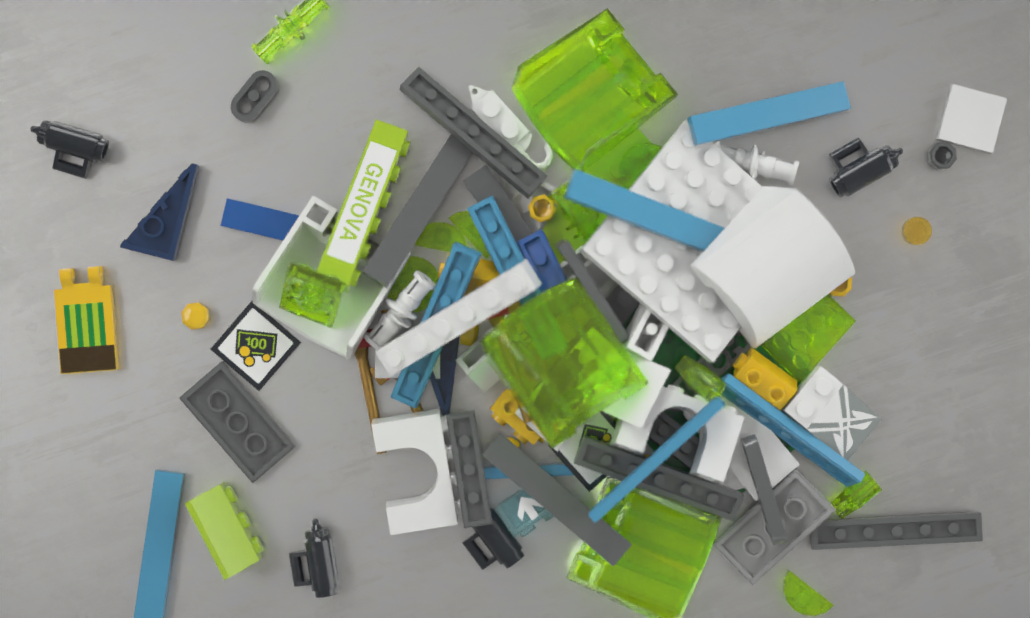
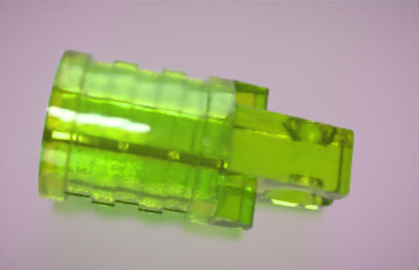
M686 355L675 367L687 384L707 402H710L716 396L720 397L725 390L726 384L705 365L696 362Z
M864 471L865 476L861 482L845 487L840 495L831 503L836 508L835 512L841 519L862 508L872 497L874 498L878 492L882 491L881 487L867 471Z

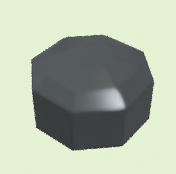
M948 142L935 143L927 152L928 163L936 170L948 169L957 160L956 149Z

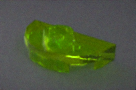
M457 212L450 216L448 219L488 259L490 254L469 212Z
M433 222L426 226L414 246L450 252L455 242L467 247L468 244L464 235L455 226L446 222Z
M788 569L783 579V592L786 601L795 611L807 616H817L826 613L834 606Z

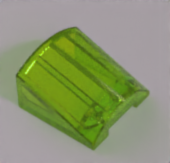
M608 8L520 64L511 88L526 115L545 141L571 168L581 172L587 170L678 95L661 73L656 75L624 37L625 29Z
M577 277L562 282L535 296L508 315L480 341L489 365L552 449L576 434L577 427L619 398L623 397L625 400L648 384V380Z
M606 476L597 500L603 499L621 481ZM636 486L601 517L632 544L613 567L583 541L580 550L574 556L566 579L649 618H681L702 574L722 517Z

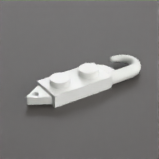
M469 85L473 104L471 110L540 170L545 171L548 169L554 157L550 145H544L547 153L546 159L541 163L534 162L525 152L531 143L532 137L526 126L493 90L487 91ZM477 90L478 92L477 94H473L472 91Z

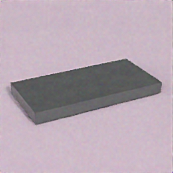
M221 361L179 397L252 483L257 481L296 447L295 443L224 361Z

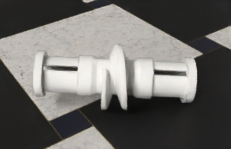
M720 141L715 142V145L746 173L749 172L754 180L758 175H762L764 178H774L789 182V185L793 186L799 161L795 160V163L776 159L777 157L764 156L765 151L758 154L757 145H753L751 151L748 152L742 148L736 149L720 145Z
M416 270L414 279L406 289L401 291L396 301L390 298L385 300L390 309L380 317L373 330L364 335V339L377 350L388 343L394 334L398 333L401 326L410 328L413 325L412 320L418 317L413 310L419 307L422 299L430 289L434 290L436 288V284L427 275Z

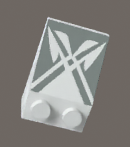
M815 365L798 385L797 392L781 409L797 424L847 461L882 420L844 384L819 365Z

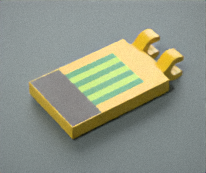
M103 266L87 267L90 283L76 284L75 268L59 269L62 289H54L60 374L119 370L113 285L104 286Z

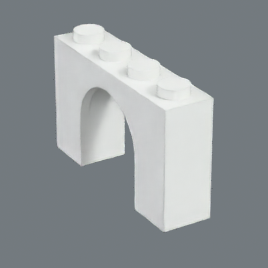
M668 385L667 388L662 387L642 428L618 418L610 445L634 454L643 453L652 424L662 411L669 408L679 409L693 417L711 400L700 395H694V398L684 394L685 390L677 386ZM725 405L699 429V445L689 474L713 483L724 482L745 418L736 414L737 409Z
M440 408L373 419L371 426L376 452L416 448L424 451L433 459L438 472L434 485L426 493L415 497L387 501L386 513L390 535L458 525V516L462 515L459 498L455 499L453 488H458L455 471H450L449 461L453 460L451 443L446 444L444 433L449 432L446 416H441Z

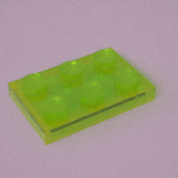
M291 262L286 273L279 308L332 328L337 317L346 283L334 275H323L313 271L308 265H297Z
M827 294L763 342L761 346L798 382H801L852 327L856 320Z

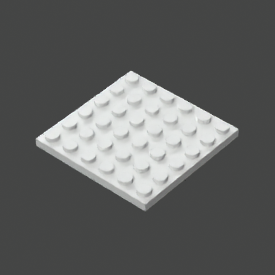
M685 120L629 190L726 228L760 191L762 186L712 142L694 146L688 120ZM611 216L606 217L580 250L709 363L716 360L741 327L714 288L706 287L691 267L703 253L701 251Z

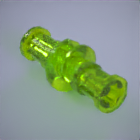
M304 0L300 5H296L291 13L285 9V18L276 14L274 17L278 25L272 27L268 31L269 33L257 44L253 43L250 45L251 48L266 64H269L271 62L270 58L281 48L287 46L294 36L304 40L306 36L303 28L309 26L313 22L312 20L324 9L328 10L330 8L326 0Z
M566 181L548 195L550 201L554 200L563 211L566 219L571 221L566 230L577 229L573 236L574 240L582 235L583 240L587 242L600 226L596 222L600 213L595 210L588 212L585 206L564 199L569 184Z

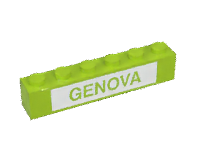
M377 119L375 120L316 271L315 282L345 293L349 292L351 286L356 287L361 275V271L357 270L360 261H366L371 244L367 242L371 233L376 235L381 218L377 216L380 209H386L391 193L387 190L391 182L396 183L401 167L397 166L401 156L406 157L411 144L407 140V130Z

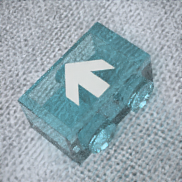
M522 489L495 506L496 512L513 537L519 534L521 537H524L536 529L534 526L536 522L542 518L546 522L554 517Z

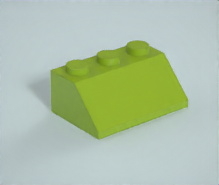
M225 482L185 503L224 580L258 562L263 557L261 552L264 551L257 536L253 537L248 528L251 526L248 516L244 511L240 512L235 503L238 501L234 489L231 486L227 487Z

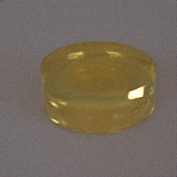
M922 217L910 218L902 226V236L911 245L926 243L932 234L930 223Z

